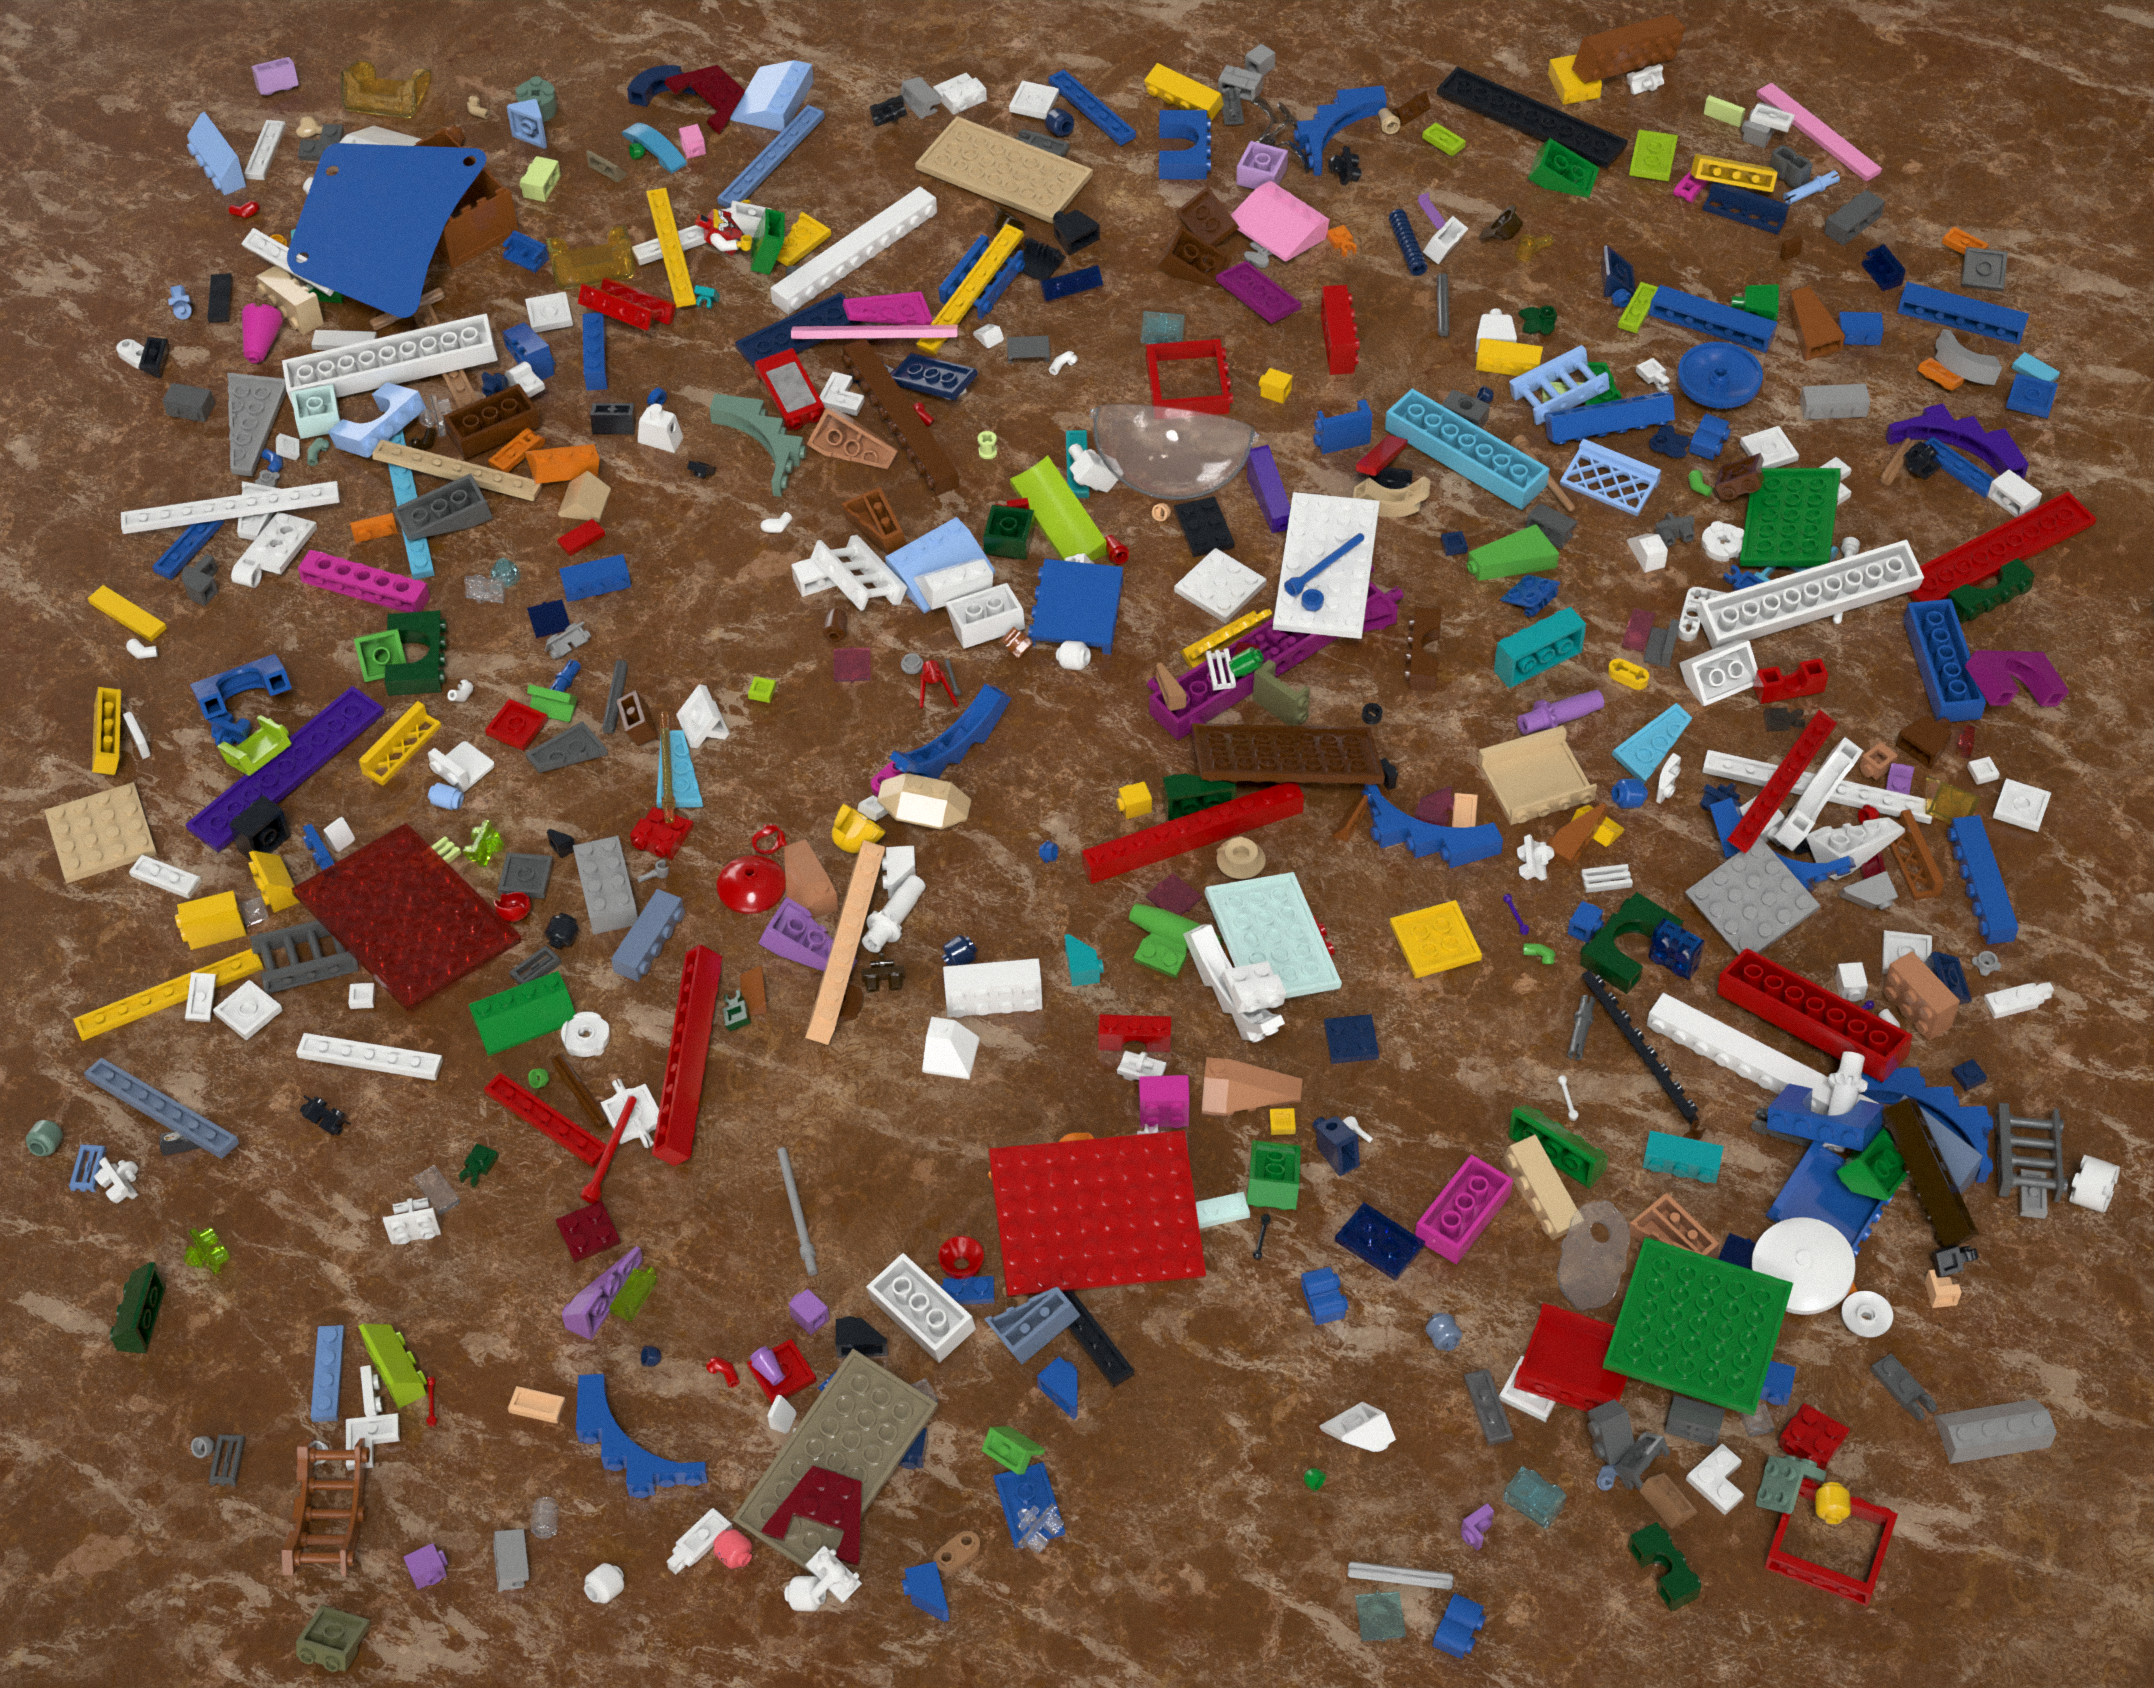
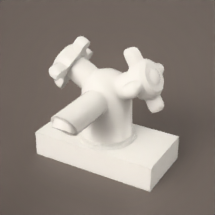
M823 1546L804 1565L814 1576L820 1579V1582L811 1590V1597L818 1599L828 1589L841 1603H844L862 1584L858 1580L859 1574L857 1572L852 1574L834 1556L836 1554L834 1549L829 1551Z

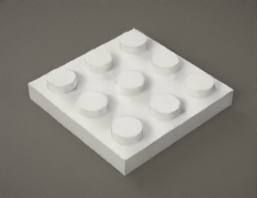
M1215 548L1174 586V592L1226 624L1266 586L1267 579Z

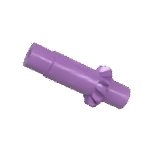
M1593 690L1551 704L1544 699L1536 701L1533 711L1518 716V727L1524 735L1538 730L1545 731L1555 728L1559 724L1602 709L1604 707V698L1599 690Z

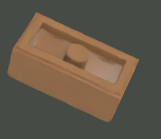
M1665 1473L1649 1477L1640 1490V1493L1671 1529L1681 1525L1697 1513L1696 1509Z

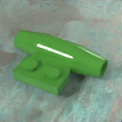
M1136 903L1130 912L1129 920L1151 934L1143 938L1133 957L1134 962L1177 979L1187 960V949H1189L1183 934L1201 926V924L1162 908ZM1216 934L1217 939L1221 945L1222 937Z

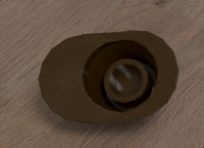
M1511 205L1505 209L1494 222L1481 232L1479 239L1483 240L1491 235L1500 240H1508L1514 237L1523 226V222L1515 213L1516 205Z
M993 205V208L996 210L993 225L998 229V234L1005 224L1019 230L1026 226L1012 213Z

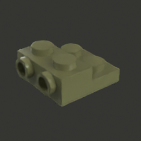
M321 1605L296 1640V1657H299L305 1664H312L313 1662L322 1664L331 1672H336L338 1669L346 1672L358 1654V1644L369 1630L370 1620Z

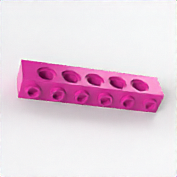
M309 550L298 567L303 583L405 613L421 612L430 598L427 583L421 580L410 579L400 574H393L382 569L365 566L362 563H355L341 557L327 555L324 552Z

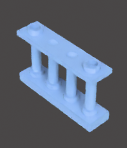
M1581 345L1510 380L1509 384L1511 396L1515 401L1525 397L1534 407V423L1539 425L1545 422V413L1571 409L1609 390V378L1606 372L1596 376L1587 366L1586 349ZM1578 369L1589 380L1579 386L1569 375ZM1561 378L1571 390L1560 395L1550 382ZM1542 387L1552 398L1543 404L1532 393Z

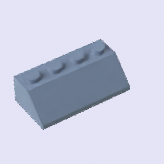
M1904 1095V1096L1899 1100V1102L1902 1101V1100H1904V1099H1906V1098H1908V1097H1907L1906 1095ZM1920 1107L1960 1194H1962L1974 1182L1983 1156ZM1883 1123V1124H1882V1128H1885V1130L1888 1132V1134H1889V1135L1892 1137V1139L1894 1140V1137H1893L1892 1133L1889 1132V1131L1886 1129V1127L1884 1126V1123Z

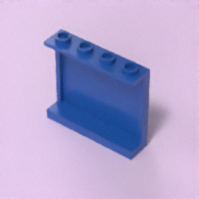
M1044 559V565L1039 567L1038 580H1041L1040 586H1036L1035 599H1038L1037 605L1032 607L1034 624L1029 625L1028 637L1032 638L1033 646L1036 647L1037 640L1058 643L1080 641L1085 643L1086 646L1102 647L1103 654L1111 655L1124 579L1123 567Z
M1813 1140L1766 1216L1776 1223L1791 1218H1813L1823 1221L1842 1233L1849 1242L1855 1258L1861 1250V1247L1858 1246L1860 1240L1866 1241L1872 1232V1229L1869 1228L1871 1222L1877 1223L1884 1212L1880 1209L1882 1204L1887 1206L1894 1194L1890 1199L1884 1201L1851 1192L1847 1185L1842 1183L1836 1172L1845 1160L1824 1147V1142Z

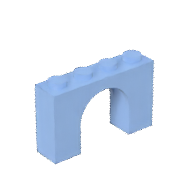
M386 382L372 394L379 410L385 412V414L374 421L362 424L342 419L328 431L335 447L363 457H370L380 440H390L426 409L419 392Z

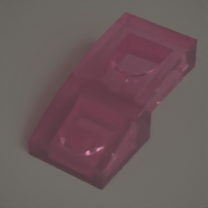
M1634 608L1622 647L1644 653L1656 614Z

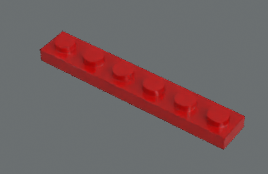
M501 1072L484 1087L486 1095L592 1168L600 1162L607 1146L605 1143Z

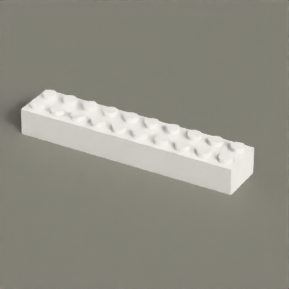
M486 313L282 360L287 393L293 406L292 391L333 384L336 398L380 388L386 382L398 384L497 361L498 358L492 329Z
M1904 540L1701 601L1697 614L1712 649H1715L1734 640L1755 639L1917 590L1924 576L1908 541Z

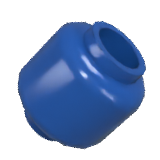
M1620 779L1613 786L1611 795L1612 800L1622 809L1639 808L1647 799L1648 791L1639 779Z

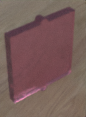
M850 647V649H834V682L850 681L854 683L855 681L871 680L870 648Z
M1172 873L1164 881L1158 882L1157 886L1146 895V898L1158 908L1182 916L1185 912H1190L1191 907L1199 902L1202 896Z

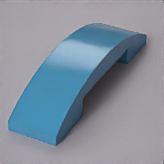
M635 123L622 131V135L631 143H640L659 160V164L671 174L687 165L686 160L675 146L654 128L643 123Z

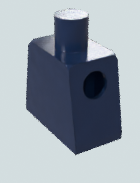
M1338 1116L1328 1120L1324 1117L1317 1118L1312 1125L1316 1130L1317 1147L1337 1175L1341 1177L1359 1167L1358 1135Z

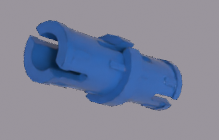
M569 659L564 669L555 676L556 680L550 689L564 692L573 683L572 679L580 670L581 665L576 660Z

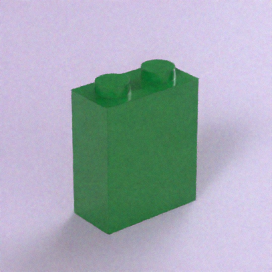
M765 208L752 239L750 270L770 275L784 243L785 213Z

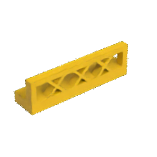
M417 701L359 759L362 774L384 786L442 727L441 722L427 715L425 705ZM424 722L432 725L428 730L419 731V727ZM417 738L414 744L405 746L404 742L407 739ZM402 752L403 756L400 759L390 760L393 754ZM388 767V771L382 777L375 773L379 768Z

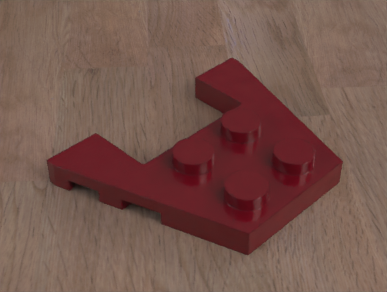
M718 65L666 78L664 82L676 95L690 86L717 111L708 118L706 123L718 134H721L745 93V90Z
M812 1465L763 1526L761 1533L785 1541L794 1516L842 1531L844 1534L835 1557L838 1560L859 1566L862 1481Z

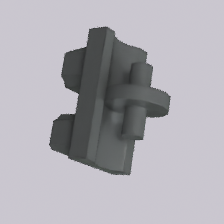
M1671 512L1666 513L1665 520L1655 524V534H1659L1666 547L1675 544L1678 537H1681L1685 543L1693 541L1695 519L1692 515L1674 518Z

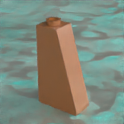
M1807 286L1791 291L1788 309L1804 361L1842 350L1845 334L1812 289Z

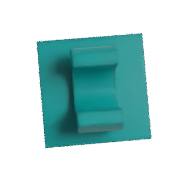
M695 286L694 293L698 296L696 305L701 307L702 302L707 300L706 307L711 310L713 301H719L720 293L713 288Z

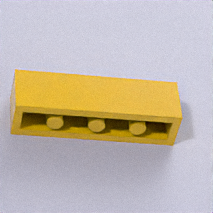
M1159 63L1154 66L1144 80L1146 90L1151 96L1160 97L1166 103L1174 104L1181 110H1207V118H1211V121L1224 105L1221 93Z
M1695 154L1690 172L1697 179L1773 192L1778 174L1771 167Z
M98 687L94 703L93 773L111 775L116 773L120 747V689Z

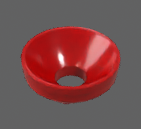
M956 1236L942 1244L938 1253V1261L946 1275L955 1279H967L976 1275L982 1268L984 1252L980 1243L975 1239L967 1236ZM960 1259L969 1262L968 1267L965 1269H958L954 1264Z

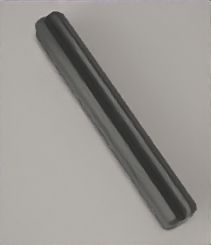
M1439 273L1437 275L1438 335L1440 337H1447L1449 335L1448 275L1446 273Z
M617 660L615 662L602 726L605 734H613L615 732L619 713L616 700L622 697L628 669L625 660Z

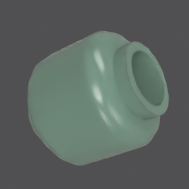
M40 1120L34 1124L27 1134L26 1144L34 1155L49 1156L53 1154L61 1143L63 1133L55 1122Z

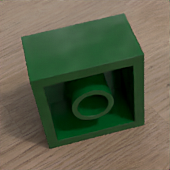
M992 505L983 535L984 554L1027 559L1035 529L1034 510Z

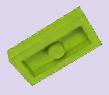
M1436 122L1423 131L1422 134L1423 139L1450 156H1454L1465 147L1466 141Z

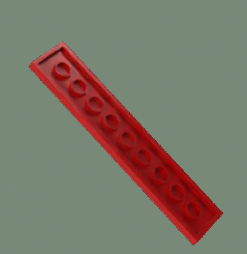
M2068 491L1919 566L1924 579L1919 589L1907 592V594L1915 602L1947 599L1949 592L1965 584L1974 587L1999 574L2002 565L2016 558L2023 562L2095 525L2097 518Z

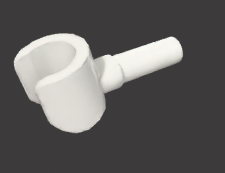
M1349 1116L1342 1120L1351 1130L1370 1143L1373 1140L1370 1135L1358 1126V1122L1354 1117Z

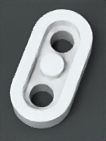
M131 339L119 342L116 347L119 357L139 369L138 366L144 347Z

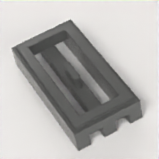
M545 945L512 969L509 975L512 979H515L518 985L547 975L562 964L561 959ZM548 954L546 958L538 962L540 959H542L544 956ZM531 967L528 971H526L524 974L520 976L521 973H523L525 970Z
M218 1435L209 1477L210 1485L216 1486V1483H220L221 1486H226V1484L231 1486L237 1485L246 1442L244 1435ZM225 1441H229L222 1475L218 1476ZM237 1442L231 1474L228 1477L234 1445Z

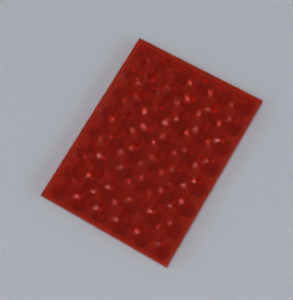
M407 823L292 888V895L406 1011L411 1010L521 943V936Z

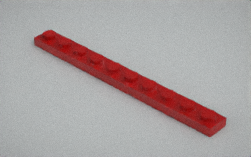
M1820 709L1816 712L1727 838L1730 843L1745 854L1750 850L1837 724L1836 721Z

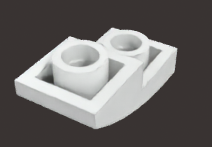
M1674 753L1665 763L1660 775L1656 802L1659 804L1666 797L1670 798L1676 788L1674 782L1681 771L1679 767L1681 757Z

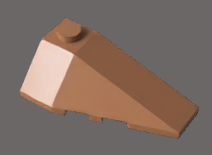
M1206 1057L1202 1114L1228 1116L1233 1115L1235 1111L1248 1109L1249 1112L1255 1111L1257 1107L1270 1105L1271 1107L1301 1102L1303 1079L1231 1059Z

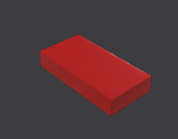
M592 518L559 537L557 543L569 556H572L604 537L605 531Z

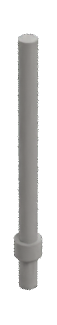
M782 1147L777 1150L801 1245L799 1251L801 1259L805 1261L808 1275L813 1276L818 1273L814 1259L816 1253L814 1245L810 1243L787 1149Z

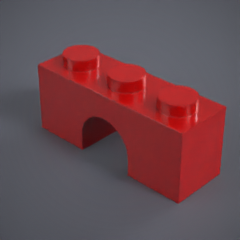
M1821 658L1799 662L1798 669L1786 676H1782L1778 666L1760 669L1756 671L1753 688L1760 704L1825 692L1828 672Z
M1099 1014L1098 1050L1122 1051L1124 1043L1139 1041L1146 1045V1052H1171V1016Z

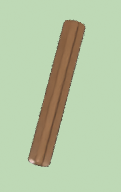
M438 287L421 295L419 307L444 299L443 290ZM385 312L369 322L372 329L377 331L402 318Z

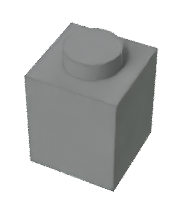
M1263 44L1258 45L1245 55V70L1257 72L1264 76L1275 68V52Z

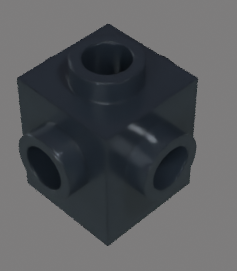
M1921 441L1913 445L1904 454L1908 461L1906 465L1909 470L1925 480L1942 467L1936 456L1938 455L1936 449L1932 445L1927 446Z

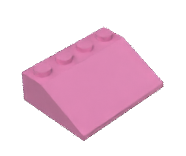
M1271 180L1257 187L1231 214L1232 218L1239 225L1237 230L1285 262L1325 240L1330 220Z

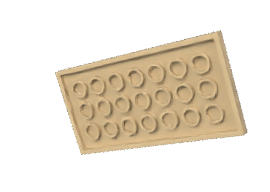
M958 116L915 163L916 169L1052 224L1054 222V214L1057 211L1063 212L1093 175V169Z

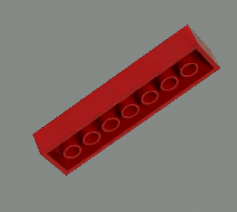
M1745 948L1720 973L1718 995L1840 1060L1842 1059L1843 1052H1854L1863 1055L1865 1060L1862 1072L1881 1082H1884L1909 1056L1912 1034L1748 948Z

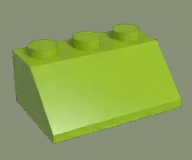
M391 1324L359 1325L358 1327L367 1352L397 1408L400 1409L425 1396L426 1392L423 1385L427 1384V1381L422 1371L416 1372L413 1367L416 1365V1361L411 1351L405 1352L403 1346L406 1343L400 1331L395 1333Z

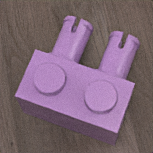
M289 57L251 66L256 88L261 95H271L275 91L290 90L294 86L299 85L294 63Z

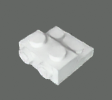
M967 73L933 86V91L941 98V102L953 115L987 100L986 88L977 78L972 79Z
M1268 961L1223 970L1222 977L1238 1013L1254 1012L1259 1009L1276 1008L1283 1005L1286 991L1279 975H1274Z

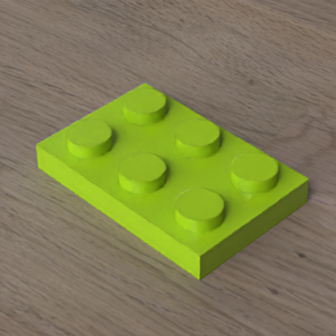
M1638 130L1629 175L1669 181L1678 135Z

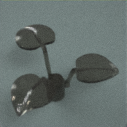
M1255 97L1251 103L1259 106L1272 119L1264 133L1255 142L1277 148L1288 145L1300 158L1305 172H1309L1307 157L1295 143L1287 140L1277 145L1275 144L1278 141L1275 135L1289 122L1296 128L1297 118L1279 101L1277 105L1287 119L1271 133L1269 132L1274 123H1279V120L1263 97Z

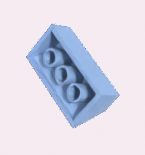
M205 112L201 113L187 135L189 153L192 156L195 155L198 165L200 167L203 166L206 176L212 178L216 190L220 189L224 196L246 187L238 156Z

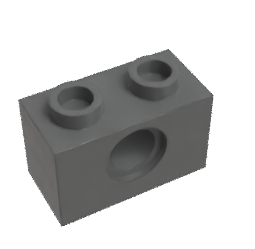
M1453 389L1441 404L1481 429L1489 419L1490 404Z

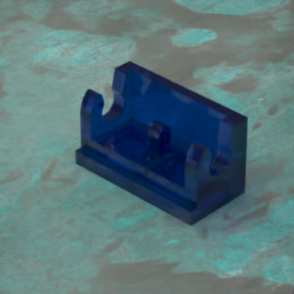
M1885 244L1866 252L1868 257H1872L1862 261V266L1882 291L1903 284L1906 270Z

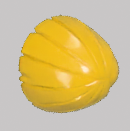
M843 804L832 828V839L841 850L848 853H858L863 840L875 844L883 837L886 831L872 820H868L865 815Z

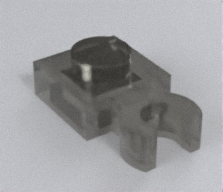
M1764 708L1763 716L1766 732L1789 731L1790 726L1803 728L1805 726V719L1797 718H1802L1804 711L1796 709L1792 713H1788L1787 708Z

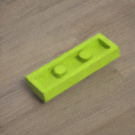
M1643 282L1639 284L1619 320L1618 328L1638 333L1650 312L1651 300L1658 287Z

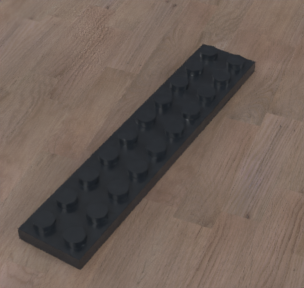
M1458 66L1437 88V95L1546 142L1551 138L1582 158L1606 169L1627 147L1628 140Z

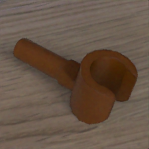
M1696 1120L1692 1123L1689 1132L1682 1137L1700 1140L1706 1128L1697 1130L1700 1121Z

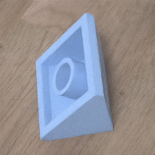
M532 99L509 104L507 112L512 137L545 149L547 143L537 100Z

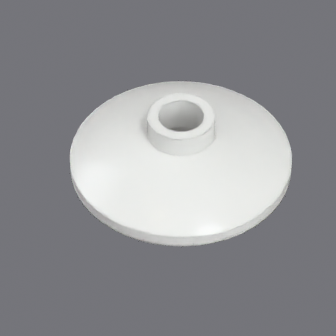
M1870 1291L1855 1292L1849 1295L1842 1305V1319L1845 1325L1857 1335L1877 1337L1884 1334L1892 1324V1308L1888 1301L1877 1293ZM1863 1316H1866V1317H1868L1870 1320H1865V1319H1863L1862 1317H1863Z

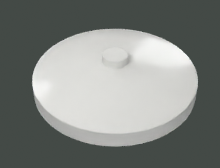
M1791 1218L1773 1225L1759 1238L1753 1251L1752 1270L1794 1283L1786 1311L1794 1314L1809 1315L1826 1311L1844 1299L1854 1281L1855 1258L1847 1239L1833 1226L1813 1218Z

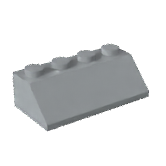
M2035 1399L1934 1416L1950 1464L2049 1448L2057 1434L2049 1410Z

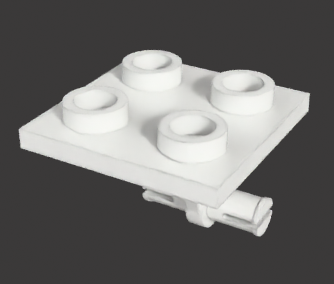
M428 1197L417 1200L410 1198L407 1199V1202L393 1204L394 1214L398 1215L383 1217L391 1244H406L411 1240L431 1239L436 1235H441L434 1209L429 1208Z

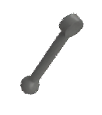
M945 659V666L954 689L953 694L954 696H960L961 690L957 687L950 660Z

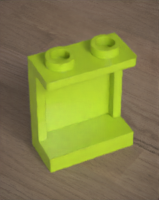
M259 715L257 720L261 728L238 746L234 747L225 741L217 746L227 764L250 776L291 745L287 737L289 735L288 730L282 724H276L271 718L267 719Z

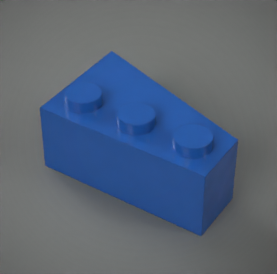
M525 322L502 331L505 347L518 365L522 362L529 363L532 372L540 380L554 375L553 366L555 362L550 354L549 345Z

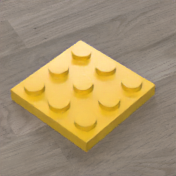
M1456 900L1390 918L1389 924L1415 979L1482 960V953Z

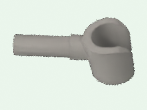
M657 861L655 869L638 877V882L641 883L655 876L666 878L669 873V867L665 868L666 861Z

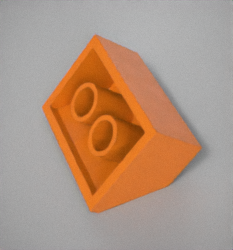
M594 444L525 451L535 484L574 480L586 471L598 477L599 456Z

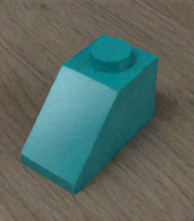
M1065 934V953L1071 985L1080 986L1100 983V973H1104L1102 959L1097 958L1096 950L1070 934Z

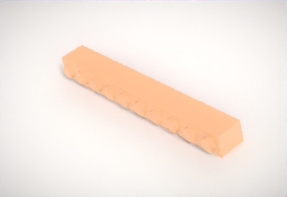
M865 840L861 844L805 1038L828 1045L835 1030L884 854V846Z

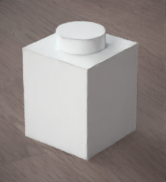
M1862 962L1838 964L1835 980L1839 996L1847 1001L1864 999L1868 984Z

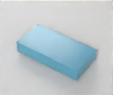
M2026 352L2012 364V369L2022 375L2054 382L2060 374L2059 371Z

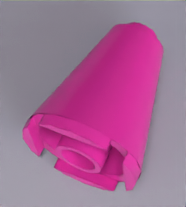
M255 303L245 305L242 309L243 355L251 363H259L265 359L283 324L284 318L281 317L282 313L267 304L256 307Z

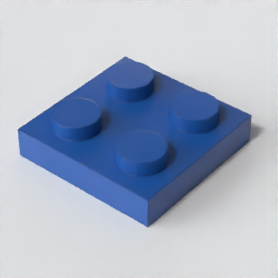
M2016 373L2006 408L2048 418L2058 383Z

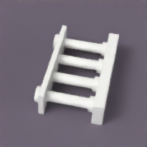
M858 535L850 537L846 548L832 550L822 540H817L811 559L860 611L865 609L868 599L872 597L885 596L893 605L901 604L907 586ZM847 556L852 562L842 563L838 557ZM860 569L864 575L855 576L851 570ZM873 583L877 588L867 589L863 584Z

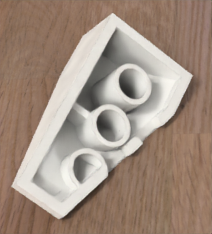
M1887 817L1867 820L1863 822V825L1857 826L1847 823L1838 829H1832L1831 826L1822 827L1809 833L1806 839L1816 863H1828L1846 856L1854 858L1856 867L1850 869L1851 872L1849 874H1851L1863 863H1866L1905 833V828ZM1834 874L1829 877L1833 878L1836 881L1849 874L1843 876H1837V874Z

